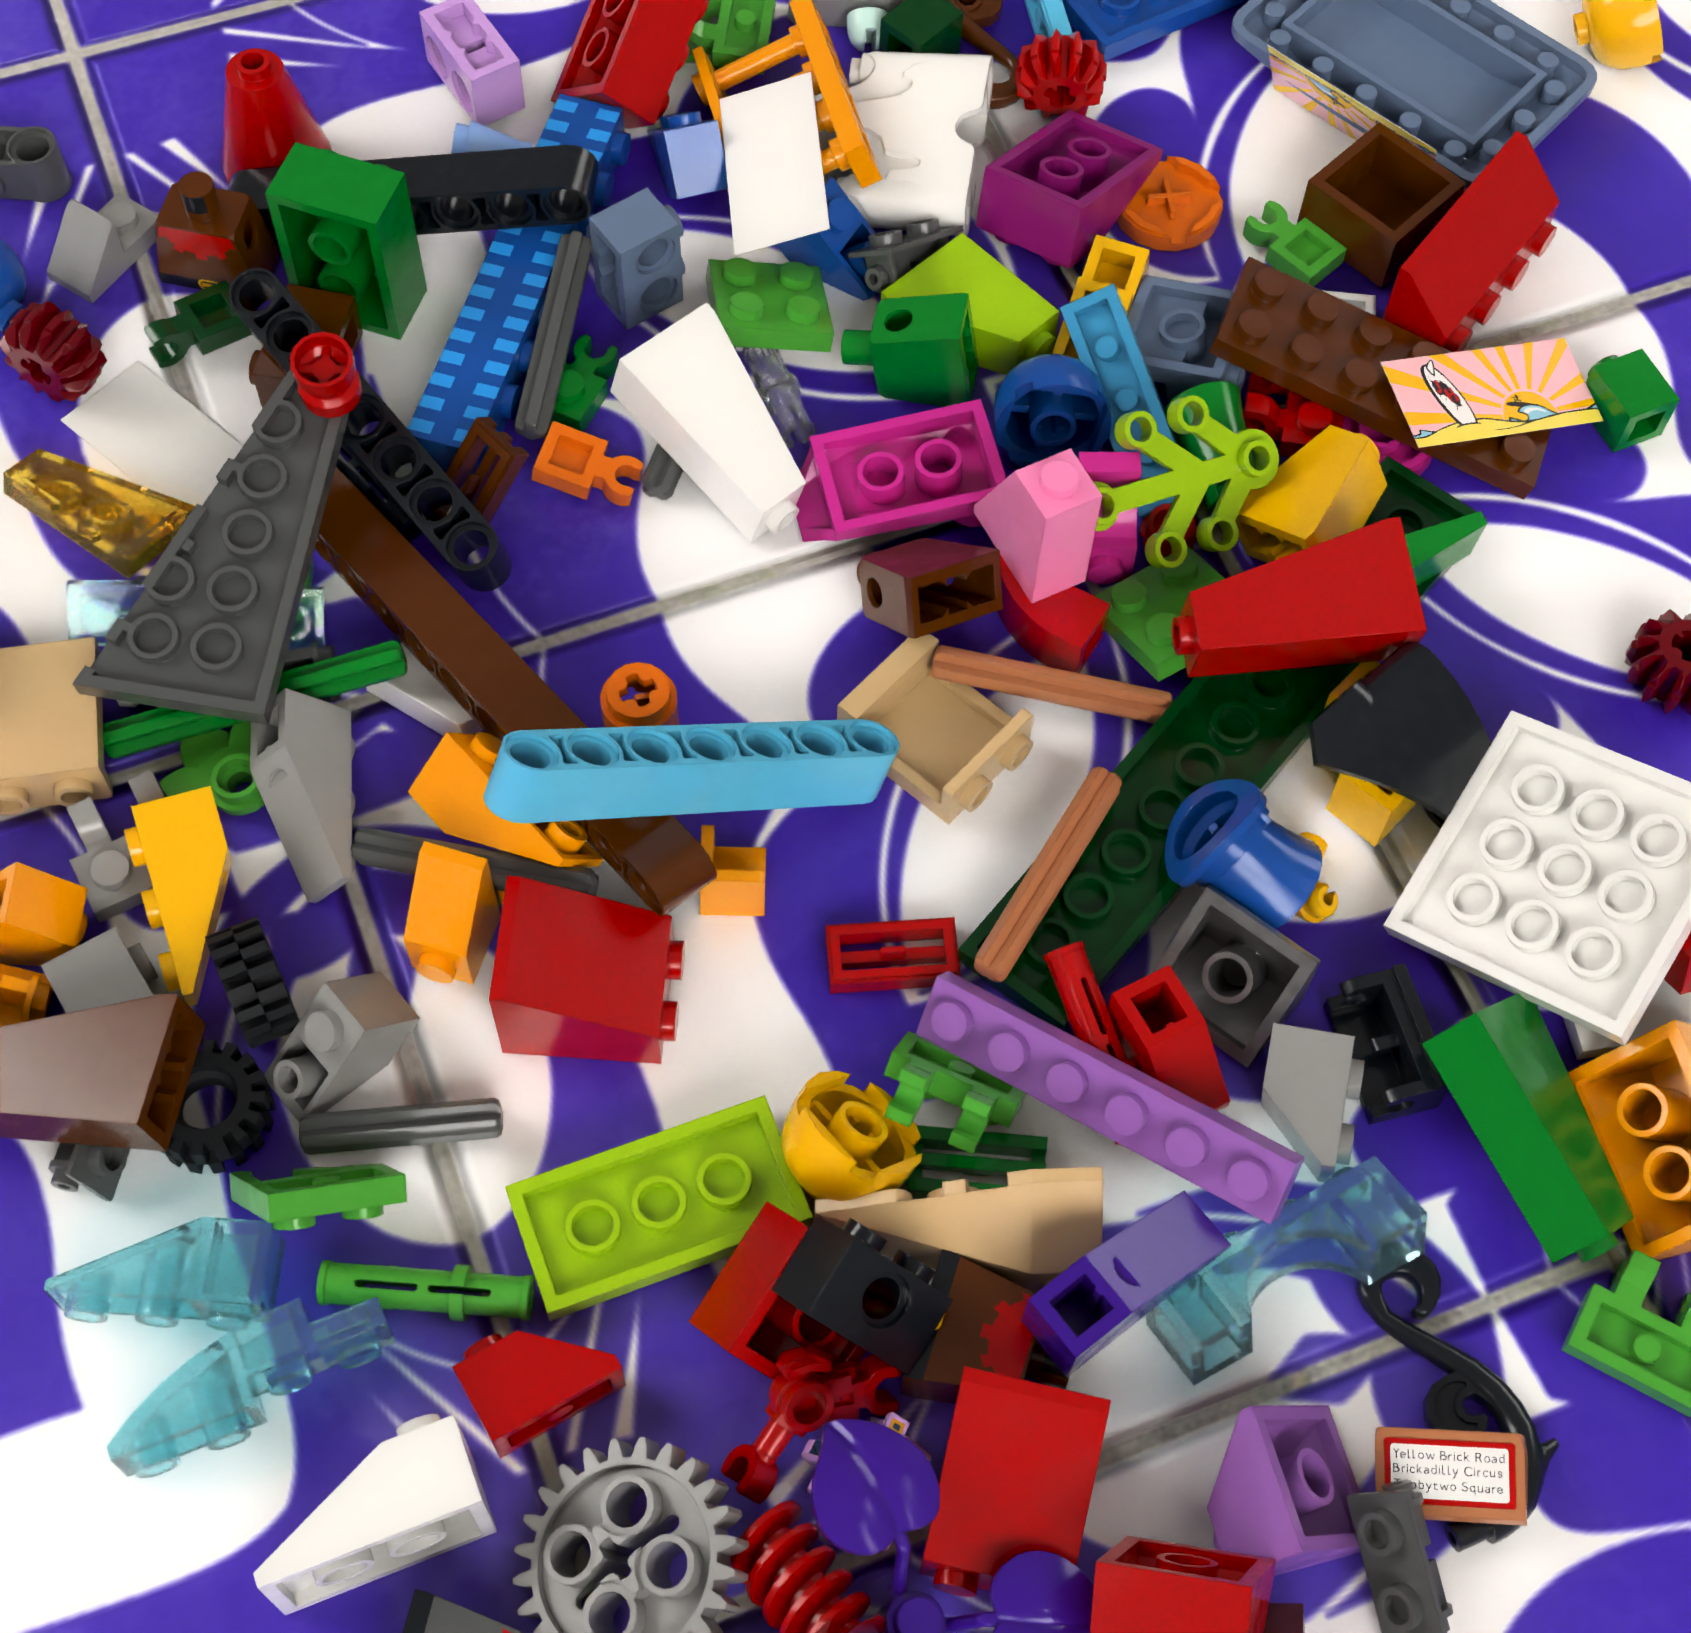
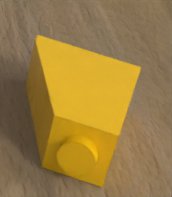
M1329 425L1281 464L1275 477L1268 485L1259 489H1251L1235 520L1239 530V538L1246 554L1268 563L1364 527L1387 487V482L1379 463L1380 453L1374 442L1362 433H1354Z

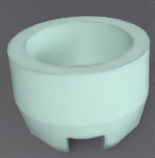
M862 7L852 10L847 14V34L851 44L858 51L863 52L865 44H871L872 52L879 50L881 18L888 14L887 11L877 7Z

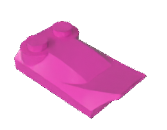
M972 400L809 436V451L800 469L806 484L796 504L799 508L796 518L803 542L840 541L948 520H955L957 523L968 527H983L974 514V505L1005 480L1006 475L982 400Z

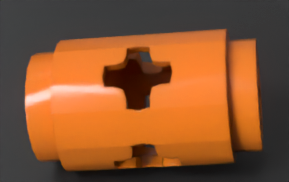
M642 662L625 664L615 670L603 685L600 693V703L604 727L679 725L675 684L661 669L652 664ZM628 687H634L636 692H645L635 694L633 699L625 701L621 699L622 696L628 693Z

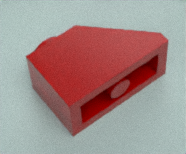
M519 1330L502 1338L501 1334H492L482 1338L463 1353V1361L453 1366V1370L467 1399L500 1459L626 1386L622 1366L615 1354Z

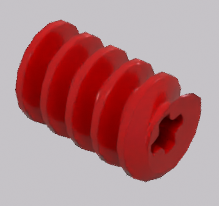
M793 1500L779 1503L755 1520L742 1534L740 1539L749 1541V1548L731 1556L730 1567L740 1569L749 1574L748 1581L742 1582L746 1584L747 1596L752 1603L763 1607L764 1620L770 1627L780 1630L779 1633L883 1632L886 1626L884 1616L876 1615L863 1622L859 1621L870 1606V1597L865 1592L859 1591L848 1595L844 1599L842 1598L853 1582V1575L848 1569L840 1568L825 1575L836 1559L833 1548L823 1545L809 1551L815 1544L819 1533L817 1527L809 1522L794 1527L802 1515V1507L799 1503Z

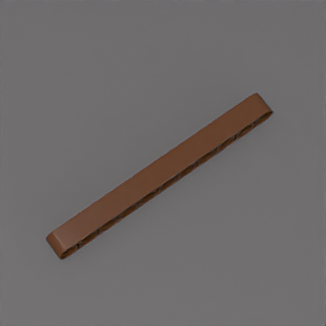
M335 467L314 549L486 733L495 736L503 741L504 736L508 733L518 730L588 728L355 485ZM673 815L575 821L587 833L588 838L586 841L643 902L660 917L668 914L717 878L715 866L707 852Z

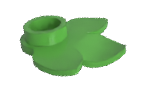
M246 721L233 725L230 733L219 729L181 740L180 753L185 767L170 773L159 782L167 797L211 786L216 806L227 814L247 815L265 805L250 772L251 722ZM252 782L245 790L234 793L235 788L239 784Z

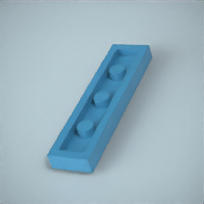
M1114 283L1060 307L1079 360L1098 375L1108 398L1112 416L1109 439L1114 452H1140L1137 449L1128 450L1123 448L1117 442L1114 433L1117 420L1122 415L1135 411H1145L1151 414L1156 421L1157 431L1177 444L1122 299ZM1133 420L1130 432L1136 441L1140 439L1142 430L1140 424ZM1140 452L1142 471L1140 480L1169 471ZM1175 496L1138 507L1139 517L1143 521L1154 508L1163 504H1171Z

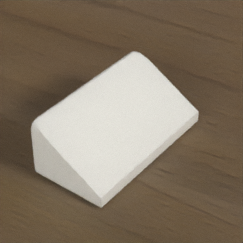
M402 643L400 645L406 655L407 673L402 677L366 687L370 693L442 736L446 732L477 734L483 730Z

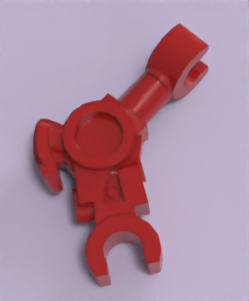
M809 1344L808 1347L791 1348L782 1352L776 1362V1367L780 1373L774 1378L769 1388L770 1403L765 1409L771 1418L751 1445L743 1444L737 1446L729 1453L723 1462L720 1470L721 1473L739 1483L736 1487V1491L739 1494L760 1505L768 1498L775 1486L778 1473L777 1459L794 1434L804 1438L807 1432L819 1429L827 1421L857 1419L859 1408L866 1407L872 1414L879 1416L897 1411L899 1402L886 1389L876 1390V1387L884 1379L902 1376V1371L873 1354L863 1359L857 1367L851 1361L833 1364V1358L814 1344Z

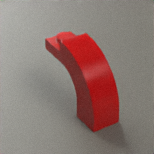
M1000 555L1003 609L998 610V614L1008 632L1028 654L1047 667L1080 673L1103 638L1110 604L1075 586L1031 604Z

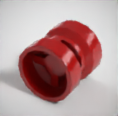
M328 332L311 333L301 338L293 347L289 360L291 372L298 385L301 401L307 410L316 416L324 418L341 417L351 412L360 401L362 385L355 366L352 349L346 340L337 334Z

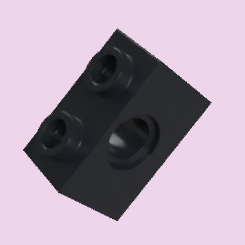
M817 1215L773 1286L772 1291L806 1315L908 1375L953 1299L929 1285L936 1271L901 1249H898L892 1261L881 1255L880 1252L887 1240L854 1219L849 1218L844 1228L840 1229Z

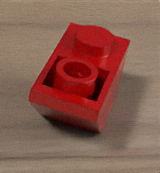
M1170 965L1111 994L1108 1004L1110 1016L1127 1059L1134 1058L1139 1071L1216 1111L1229 1105L1230 1098L1206 1021Z

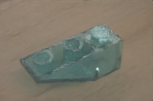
M200 1217L51 1277L45 1281L44 1291L64 1311L65 1317L80 1322L103 1323L108 1320L109 1314L134 1315L137 1322L153 1327H175L179 1323V1318L206 1320L207 1326L221 1331L244 1332L249 1330L250 1323L272 1324L286 1243L279 1230L273 1228V1223H268L264 1220Z

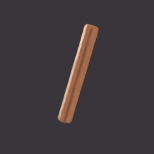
M940 645L935 649L930 667V673L934 679L1152 724L1159 719L1173 702V695L1167 691L946 645Z
M1100 766L1091 769L977 952L974 968L980 975L997 983L1007 978L1118 797L1122 780L1117 774L1109 772Z

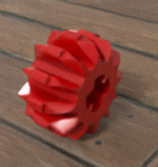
M1056 28L1053 36L1049 38L1041 34H1035L1033 43L1022 46L1021 53L1018 56L1017 69L1015 70L1017 96L1024 99L1026 110L1040 109L1043 118L1051 114L1061 116L1068 110H1073L1085 116L1088 106L1100 104L1104 81H1106L1107 64L1104 62V54L1098 50L1096 40L1082 41L1079 31L1066 36L1062 35Z

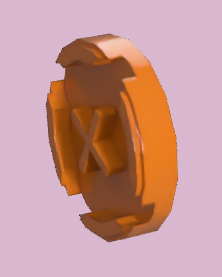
M1167 156L1166 161H1159L1119 216L1117 223L1120 229L1133 241L1154 250L1177 252L1197 247L1212 237L1220 223L1223 211V199L1219 194L1220 186L1215 176L1202 165L1183 157Z

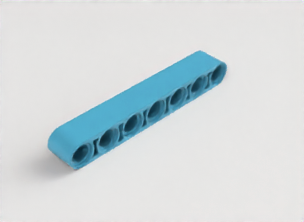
M865 719L518 730L504 736L483 799L485 805L492 813L513 823H542L866 804L873 802L877 798L899 751L900 743L890 729L880 723Z

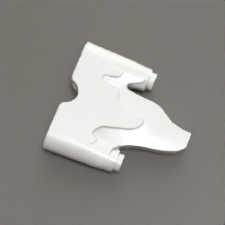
M873 51L863 53L862 58H852L849 72L850 91L880 170L882 180L862 189L852 169L842 172L840 168L825 174L824 178L832 176L837 180L838 185L872 228L906 231L905 225L908 223L938 218L940 228L963 225L964 231L953 234V236H958L960 233L968 235L976 192V179L971 175L975 157L974 147L980 146L985 139L993 89V56ZM822 94L814 95L815 102L823 99ZM824 129L818 132L820 150L822 151L830 147L828 141L837 137L835 131L828 133Z

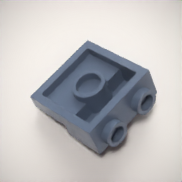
M1145 275L1128 313V317L1152 380L1164 383L1166 386V399L1172 400L1180 393L1194 386L1214 381L1234 383L1239 387L1241 393L1246 370L1209 353L1233 290Z

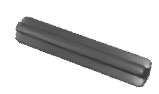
M482 1098L305 1114L300 1118L299 1142L303 1152L311 1155L497 1138L502 1135L503 1112L499 1099Z

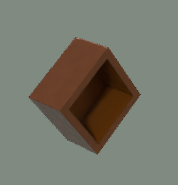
M1379 122L1308 180L1297 223L1306 217L1347 248L1344 262L1382 288L1398 274L1403 263L1460 198L1466 182Z

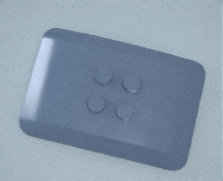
M1249 0L1236 12L1231 27L1234 40L1269 69H1271L1267 45L1436 149V162L1466 182V189L1516 131L1525 134L1533 149H1535L1591 94L1597 82V72L1587 59L1490 0ZM1295 87L1303 94L1314 100L1316 103H1318L1319 105H1321L1322 107H1324L1340 119L1344 120L1351 126L1355 127L1359 131L1363 132L1364 134L1368 132L1361 126L1357 125L1356 123L1339 114L1335 110L1331 109L1330 107L1321 103L1320 101L1308 95L1304 91Z

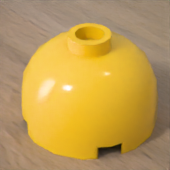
M1582 0V12L1572 15L1578 46L1589 44L1596 60L1605 66L1626 70L1662 61L1660 54H1663V38L1656 0Z
M841 1071L819 1072L808 1080L794 1099L786 1115L782 1130L781 1147L785 1162L801 1188L815 1200L826 1198L847 1201L875 1191L898 1189L907 1181L922 1159V1153L916 1155L914 1148L921 1138L914 1121L910 1127H907L884 1117L888 1104L893 1097L871 1082L864 1091L855 1086L844 1084L851 1074Z

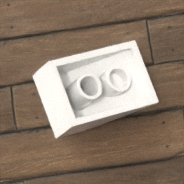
M427 1414L400 1425L396 1430L397 1436L381 1442L253 1573L257 1588L285 1616L497 1532L471 1450L454 1415L440 1419L438 1414Z

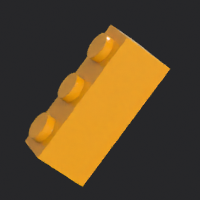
M1674 1019L1626 1043L1625 1046L1622 1045L1568 1072L1634 1216L1632 1220L1621 1227L1631 1252L1636 1249L1656 1260L1691 1252V1024Z

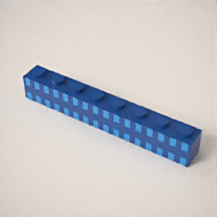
M559 94L536 147L577 145L587 149L595 156L599 164V172L590 217L598 212L600 205L606 207L609 204L614 186L613 175L617 166H624L628 160L631 148V135L624 132L623 108ZM589 217L580 223L568 225L498 229L407 428L444 472L447 471L476 417H491L498 424L495 428L497 432H503L508 419H516L522 395V386L526 378L560 237L563 234H571L572 231L582 232L583 236L591 239ZM487 444L470 474L476 472L490 446ZM411 463L412 469H414L415 463Z

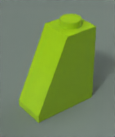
M960 233L881 292V301L888 298L968 293L979 366L1007 375L1011 369L1023 360L1041 354H1052L1057 340L1055 336L1059 310L964 233Z

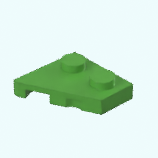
M383 1163L340 1167L294 1168L292 1177L264 1181L253 1177L252 1171L229 1173L231 1200L268 1223H273V1228L276 1230L309 1228L316 1225V1216L341 1212L342 1218L350 1220L375 1218L384 1214V1205L407 1202L405 1174Z

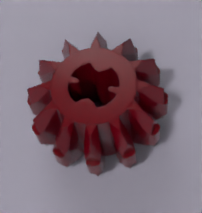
M49 301L43 304L31 302L25 309H20L9 321L10 325L5 329L4 336L0 340V347L6 354L4 360L7 365L17 370L20 374L19 380H25L33 385L36 393L46 392L52 400L58 402L63 399L75 402L96 383V379L101 375V370L107 362L104 353L100 350L102 343L100 339L88 332V324L77 321L70 310L67 309L62 312L54 303Z
M1669 609L1666 613L1660 615L1658 620L1649 618L1646 623H1643L1635 635V640L1629 645L1624 661L1631 667L1628 671L1627 684L1643 686L1642 702L1653 698L1662 701L1665 714L1674 710L1679 705L1691 716V613L1685 615L1682 620L1675 612Z

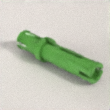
M323 1260L317 1277L316 1298L317 1303L320 1305L337 1304L383 1308L387 1310L398 1309L449 1313L451 1321L460 1322L467 1321L469 1315L520 1318L524 1321H530L535 1299V1277L533 1275L513 1276L474 1272L472 1265L456 1264L453 1271L396 1265L340 1263L332 1260ZM364 1285L415 1287L417 1289L415 1291L368 1288L364 1287ZM441 1289L491 1294L490 1296H474L456 1293H436V1291Z

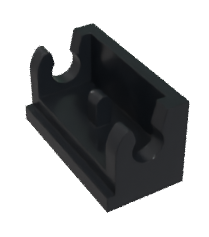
M1405 963L1394 965L1391 969L1355 977L1341 983L1340 988L1343 994L1326 999L1323 1007L1333 1033L1355 1036L1352 1058L1365 1060L1359 1100L1369 1125L1438 1108L1449 1089L1422 1046V1043L1434 1037V1033Z

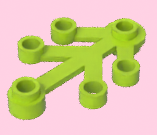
M1195 395L1177 398L1171 402L1167 410L1168 424L1178 434H1193L1220 454V456L1202 461L1159 433L1156 421L1151 414L1145 411L1130 412L1122 415L1115 424L1114 433L1117 442L1125 449L1139 450L1169 471L1115 488H1111L1103 482H1094L1102 494L1101 501L1103 505L1102 515L1098 517L1095 532L1110 528L1117 520L1120 512L1175 496L1158 532L1152 534L1145 544L1146 559L1153 567L1159 569L1174 568L1183 563L1187 556V543L1184 536L1207 488L1211 484L1226 480L1212 515L1201 520L1197 527L1196 537L1199 545L1208 552L1228 551L1233 548L1239 537V530L1235 520L1250 489H1259L1268 485L1275 477L1279 466L1278 449L1273 439L1267 433L1258 429H1246L1235 434L1210 417L1206 402ZM1185 405H1188L1193 412L1191 425H1188L1183 419ZM1133 420L1140 424L1142 430L1138 441L1132 437L1130 432ZM1251 450L1254 451L1256 456L1255 469L1250 465L1249 462V453ZM1216 523L1221 527L1223 534L1219 544L1215 542L1212 535V530ZM1165 539L1171 545V555L1168 560L1163 558L1160 550L1161 544Z

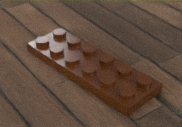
M1248 257L1240 270L1209 353L1523 500L1534 489L1552 429L1418 448L1381 362L1452 353V351L1254 258Z

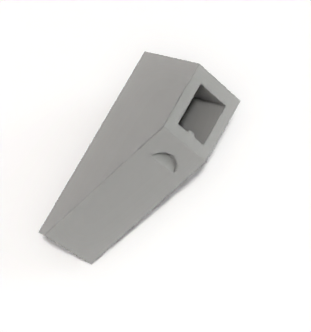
M285 688L276 695L269 725L251 722L250 772L308 902L316 904L352 880V873L356 859L352 857L351 851L352 815L355 809V796L352 792V759L355 752V742L351 737V710Z

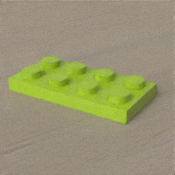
M765 1095L505 1186L549 1321L731 1256L766 1201L807 1227L811 1226L813 1215L801 1186L785 1162L781 1147L782 1137Z

